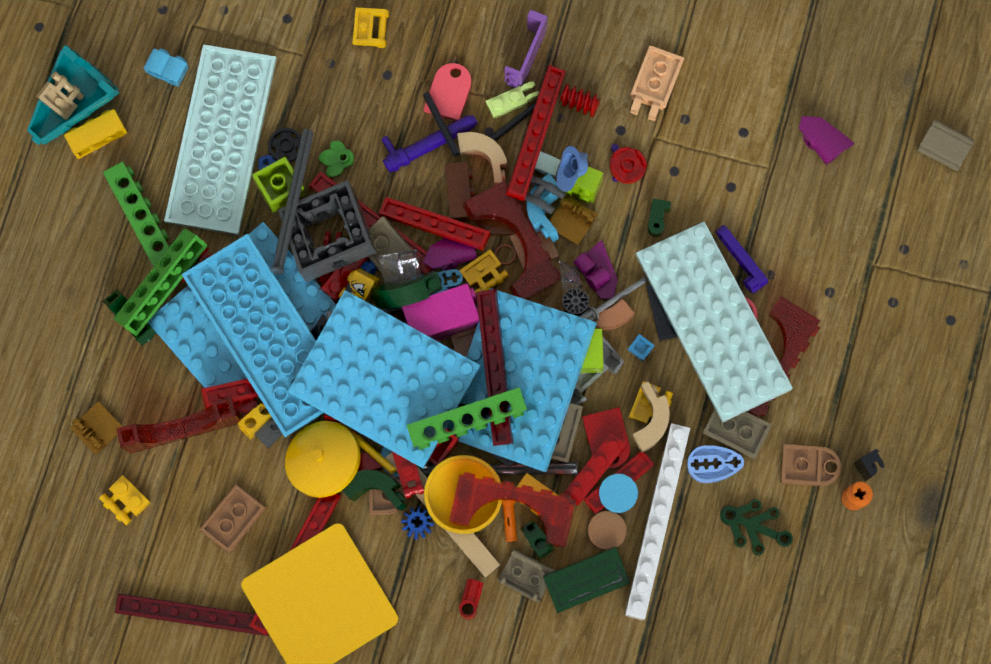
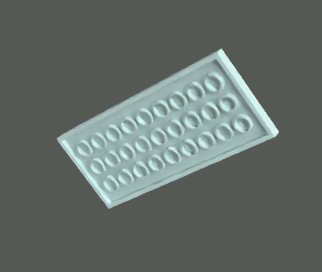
M203 44L164 219L165 223L239 236L275 70L276 56Z
M705 222L636 252L639 263L722 423L793 389Z

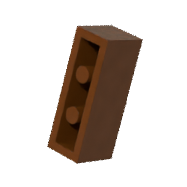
M467 162L445 164L450 218L460 222L473 221V215H476L475 204H471V197H474V186L469 184V179H473L472 167L468 168Z

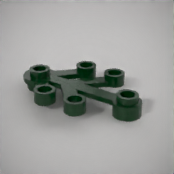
M754 499L749 504L739 508L731 505L725 506L721 510L720 519L724 524L730 525L735 538V546L741 548L746 544V538L741 535L738 524L746 528L753 545L752 552L755 555H761L765 550L759 541L756 531L775 539L781 547H787L793 541V536L790 532L781 531L779 533L759 524L768 519L774 520L779 517V510L775 507L749 519L740 516L749 511L757 512L760 510L761 502ZM753 502L758 503V509L752 508ZM771 510L776 511V517L770 515ZM727 512H731L733 514L732 519H728L726 517ZM781 536L787 537L786 543L781 542ZM737 538H742L744 543L739 545ZM756 546L762 548L761 553L755 551Z

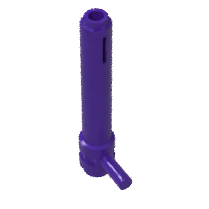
M467 115L451 123L447 128L453 139L458 137L457 133L468 132L474 129L478 123L473 115ZM438 130L404 149L396 150L388 136H385L381 140L389 154L383 159V163L389 173L392 171L396 172L400 170V167L410 165L411 161L447 142L442 132Z

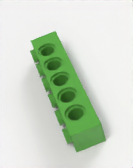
M121 162L104 171L103 174L154 267L170 247L167 242L169 236L165 229L161 230L158 226L161 222L156 213H151L149 208L152 205L147 197L143 198L141 192L144 190L139 181H134L133 176L135 174L130 165L126 166L124 162ZM124 181H129L127 187H121ZM132 197H138L135 203H129ZM140 213H146L145 218L138 219ZM149 229H155L152 235H146ZM163 244L161 251H155L157 245Z
M184 228L113 319L137 337L183 278L181 274L191 268L208 245L197 235Z
M519 387L406 426L413 447H419V450L430 447V442L437 440L439 444L448 441V436L456 434L457 437L468 434L467 430L475 428L478 431L487 428V423L494 422V425L505 422V417L512 415L514 419L523 416L527 408ZM503 401H508L511 404V409L507 413L500 410L499 406ZM485 407L492 410V416L489 419H484L481 416V410ZM467 413L473 416V422L470 425H465L462 422L463 415ZM446 420L454 422V429L450 432L446 431L443 427ZM428 426L435 428L436 433L432 438L425 435V429Z

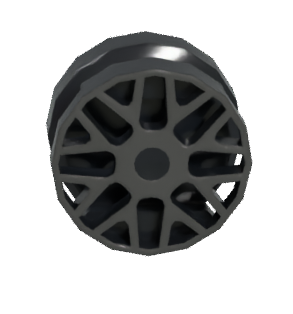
M571 288L565 292L562 299V307L566 313L580 316L587 311L589 297L584 290Z

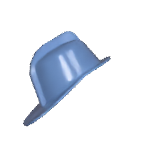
M568 146L563 151L557 172V185L564 192L570 191L574 187L577 178L585 175L588 169V155L584 152H578L573 146Z

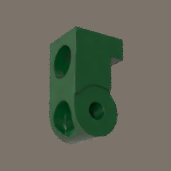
M652 200L647 227L648 233L651 236L659 237L663 234L665 228L663 221L664 212H670V201Z
M534 520L520 528L540 560L555 550L552 543Z

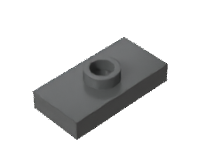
M271 417L254 435L269 449L283 434Z

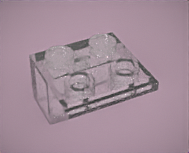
M417 250L379 257L384 283H403L422 276Z

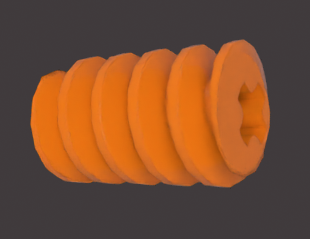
M856 482L843 491L841 496L842 503L847 509L859 510L870 503L873 492L867 483Z

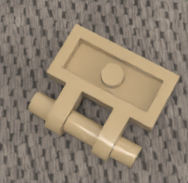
M54 72L51 77L56 81L55 84L47 82L36 97L61 118L67 120L78 106L73 102L74 98L80 101L84 95L77 86L71 85L64 75ZM62 87L68 91L67 95L60 91Z

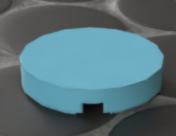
M614 474L608 476L602 482L599 488V498L601 504L609 511L623 513L634 506L638 498V489L630 477L624 474Z

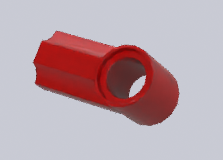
M467 579L462 601L459 605V612L462 618L471 620L476 616L484 583ZM466 605L474 608L473 612L469 615L463 613V608Z

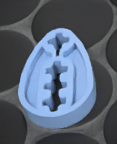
M704 445L697 447L691 452L687 460V469L690 476L700 483H713L727 479L742 469L744 465V459L741 455L719 446ZM733 458H736V461H740L737 468H734V465L729 463ZM704 459H707L708 463H712L714 459H717V462L721 463L717 469H714L713 465H710L707 470L704 466H700L698 470H695V467H691L694 460H697L698 463H703Z

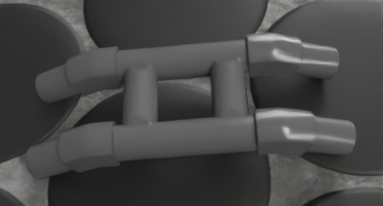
M533 175L530 185L533 183L538 187L532 195L527 193L525 200L552 214L555 208L539 197L545 190L560 199H563L566 193L554 184ZM504 184L502 190L507 192L509 185Z

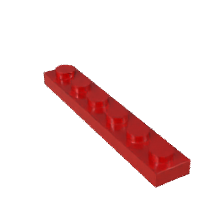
M388 197L385 198L379 211V216L381 217L385 216L387 219L483 251L491 235L488 230Z

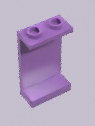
M533 10L529 11L527 30L535 32L536 35L521 70L518 71L508 66L505 67V82L509 86L517 88L524 85L546 34L548 16Z

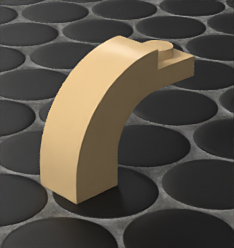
M476 132L457 133L460 157L478 155L485 158L492 167L495 188H502V181L506 180L505 172L501 169H507V160L501 147L484 134Z
M649 382L642 384L641 389L652 408V420L645 428L637 431L632 436L641 453L649 450L661 440L667 429L670 415L666 396L663 395L657 398L659 393L654 384L650 385Z

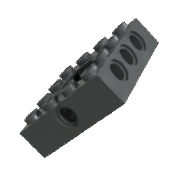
M348 180L298 201L289 244L299 274L306 282L377 253L355 190ZM286 206L278 209L282 221ZM341 214L345 222L344 228L348 232L351 241L342 237L336 239V242L315 249L308 227Z

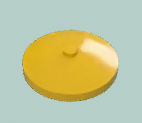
M333 421L312 423L299 431L288 446L285 456V470L288 479L296 489L305 495L317 498L332 496L347 487L355 477L360 464V447L355 436L343 425Z
M468 455L453 456L439 463L428 476L424 490L425 505L430 517L441 528L455 534H471L487 527L497 516L503 498L501 481L495 470L485 461Z

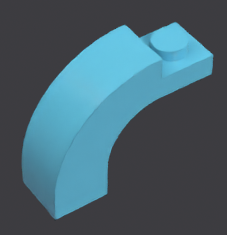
M550 173L542 178V180L558 187L557 182ZM535 185L530 192L531 195L537 189V185ZM545 190L539 198L550 205L559 197ZM527 201V213L535 233L541 231L546 239L549 237L552 242L558 240L557 230L545 216L546 211Z

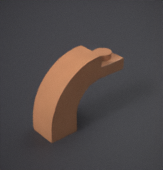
M622 299L613 307L599 313V319L594 321L597 323L595 329L612 330L619 328L633 319L635 313Z

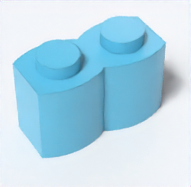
M153 49L144 66L145 72L179 87L189 69L186 60L180 56H170V53L164 49Z

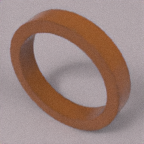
M509 244L498 246L495 250L496 257L498 250L502 247H509L514 253L512 260L504 263L499 260L501 265L512 264L516 258L515 249Z

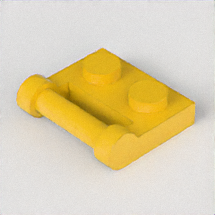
M356 7L353 45L385 48L387 43L385 40L386 22L389 17V11L386 9ZM374 16L379 17L378 39L372 38Z

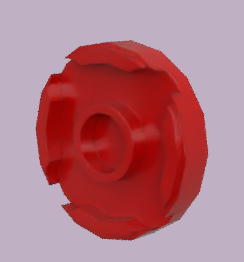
M631 147L619 148L609 160V169L612 176L625 184L638 182L644 176L647 168L644 155L639 150H634Z

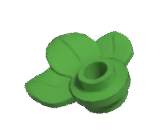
M331 141L330 149L323 151L318 156V159L321 163L328 166L326 176L336 177L342 174L344 168L350 167L354 163V154L346 149L342 142ZM347 155V158L342 161V158Z

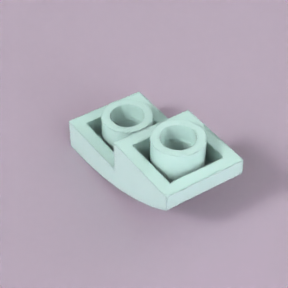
M540 151L534 171L536 170L544 175L550 173L552 177H555L561 160Z

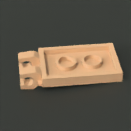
M649 45L630 95L631 99L634 100L630 113L637 115L642 103L649 105L651 110L648 119L655 122L659 109L663 110L667 106L684 62V57Z

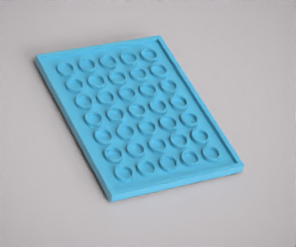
M262 222L248 235L270 268L273 265L278 238ZM288 250L283 269L285 273L273 274L310 331L315 327L322 314L327 316L326 312L333 311L336 304L319 289L320 286L314 279L309 282L304 280L299 274L294 256ZM189 286L165 304L148 321V324L204 388L247 379Z
M497 290L507 389L510 391L520 387L527 410L524 411L525 415L514 419L511 415L514 444L493 446L490 423H488L487 428L478 431L475 428L467 430L468 434L460 436L459 442L547 472L597 323ZM480 322L477 324L466 358L481 365L464 395L461 401L462 404H471L488 398ZM449 422L447 426L451 431L454 429V422Z
M345 290L288 393L424 469L438 442L437 440L430 442V447L419 450V447L414 448L406 425L458 408L481 365ZM446 420L444 422V429L447 428L450 420ZM428 426L425 429V435L429 438H432L436 433L435 428L432 426Z

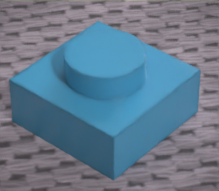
M639 334L628 348V351L643 362L655 345Z

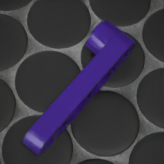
M722 225L715 230L719 240L748 275L743 280L746 289L754 294L768 284L766 276L729 229Z

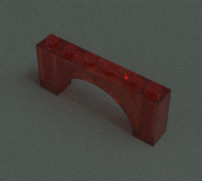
M503 181L466 200L462 207L471 222L479 219L495 220L503 223L516 234L523 247L525 264L521 277L509 289L513 296L528 300L556 285L561 280L559 270L553 267L550 254L546 250L544 251L541 246L542 241L540 237L533 232L531 221L529 218H525L520 202H516L514 197L506 195L509 185Z
M780 296L768 316L781 329L784 339V350L779 363L787 378H789V369L791 367L795 369L800 361L798 355L801 351L805 353L809 347L808 339L810 336L815 337L820 329L817 325L821 320ZM769 401L746 412L758 418L760 415L764 417L770 408L767 405Z
M229 397L212 402L209 408L183 418L156 424L140 425L135 423L116 428L120 447L132 454L234 426L242 419L238 404Z
M464 472V475L459 474L449 523L469 527L473 515L484 505L498 500L517 501L530 507L540 517L546 531V544L562 548L566 547L576 501L572 499L571 495L560 494V496L552 495L553 492L541 489V492L533 491L531 486L522 485L519 488L515 487L514 483L503 481L501 484L494 482L495 479L490 477L478 479L472 473Z

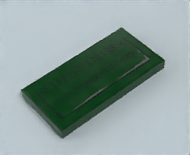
M616 547L543 575L557 613L630 584Z

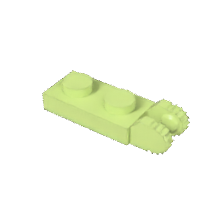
M534 81L486 100V105L493 119L521 108L537 99L539 92H533L526 97L523 94L535 87Z

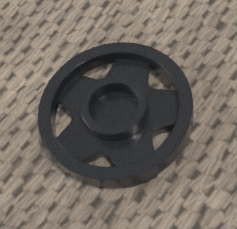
M281 128L275 131L268 142V149L272 157L278 161L288 156V162L295 161L298 154L296 148L300 145L301 135L291 128ZM282 133L280 138H275L278 134ZM291 133L295 134L298 138H292ZM272 146L276 148L275 153L272 151Z

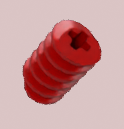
M567 83L559 103L562 101L563 107H566L569 103V109L571 110L576 106V112H580L583 108L584 115L590 111V117L593 118L601 98L597 100L596 93L591 98L590 91L583 95V88L576 92V86L570 90L569 83Z

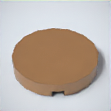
M611 511L597 513L588 525L590 541L595 547L602 550L619 547L626 537L627 527L620 515Z

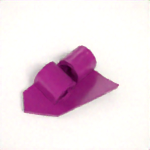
M801 117L799 130L803 133L805 144L809 149H814L826 165L834 161L840 153L854 145L853 141L822 117Z
M444 238L430 246L423 264L433 270L441 268L442 271L457 268L459 263L462 264L475 260L477 255L474 247Z
M599 241L591 250L579 255L573 263L586 277L587 284L601 300H609L614 297L618 279L602 241Z

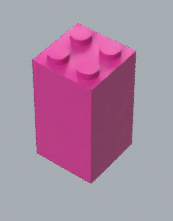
M468 283L429 296L430 298L420 302L402 306L407 325L436 341L475 328L479 322L478 306H475V303H477L476 295L473 288L469 289Z

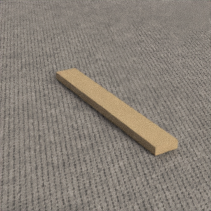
M391 452L385 459L396 468ZM417 466L420 479L425 490V484L428 478ZM415 480L408 482L409 488L416 486ZM419 493L415 494L426 507L424 493L420 495ZM445 530L485 578L500 566L474 533L455 534Z

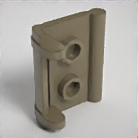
M934 119L917 151L958 172L975 140Z
M514 548L497 581L539 603L547 589L543 575L553 572L555 569Z

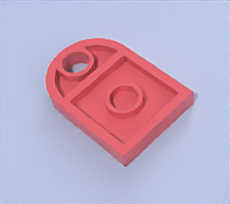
M449 63L442 66L436 72L429 93L443 118L453 121L461 119L471 89L469 71L460 64ZM453 70H459L461 75L454 78L450 73ZM425 103L424 112L432 114L427 103Z

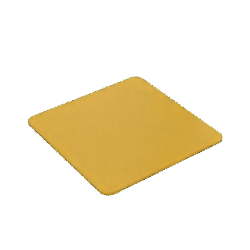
M342 524L332 525L244 578L241 583L244 593L286 664H334L389 630L398 622V615Z

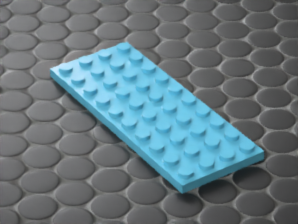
M246 234L181 275L284 437H287L324 413L288 393L316 340L274 274L269 270L270 268L251 238Z

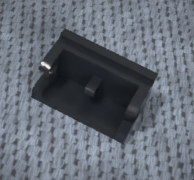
M878 449L873 450L854 462L864 481L876 475L877 466L874 462H878L879 466L884 468V463L878 454Z

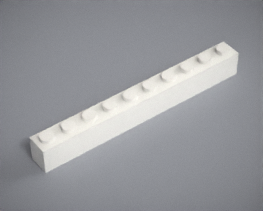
M672 423L669 427L624 616L645 620L689 436V427Z

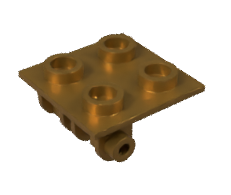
M566 195L565 198L561 199L559 207L549 221L555 227L558 234L579 245L598 214Z
M99 401L80 419L78 417L72 421L73 425L70 427L95 455L124 429Z

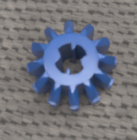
M421 506L417 507V512L411 507V515L404 512V516L408 520L402 519L401 523L408 525L402 527V530H409L407 533L408 537L414 533L415 540L418 539V534L421 533L424 539L426 538L424 531L431 534L432 531L428 526H434V522H428L432 518L430 515L426 516L428 513L427 508L421 513ZM416 518H420V521L423 522L422 526L419 524L420 527L418 528L413 524Z

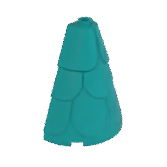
M67 45L60 51L51 75L54 72L64 75L71 85H75L80 89L84 97L80 101L74 98L73 102L78 106L67 120L61 118L41 100H38L27 129L32 135L31 139L38 145L41 143L45 145L69 131L73 125L90 116L91 113L113 100L120 93L118 87L106 75ZM50 76L47 82L54 85L56 81ZM62 87L60 91L67 95L68 91Z

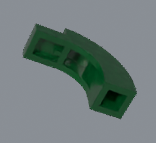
M432 271L403 283L393 284L386 282L371 289L376 306L389 309L407 306L430 298L429 295L442 290L437 271Z
M118 289L103 300L115 316L128 301ZM147 323L137 337L134 334L132 335L143 345L151 341L156 332Z
M358 471L349 485L342 490L350 500L356 501L367 491L378 489L384 492L396 509L402 511L407 507L404 502L406 498L398 490L401 487L399 482L379 471Z

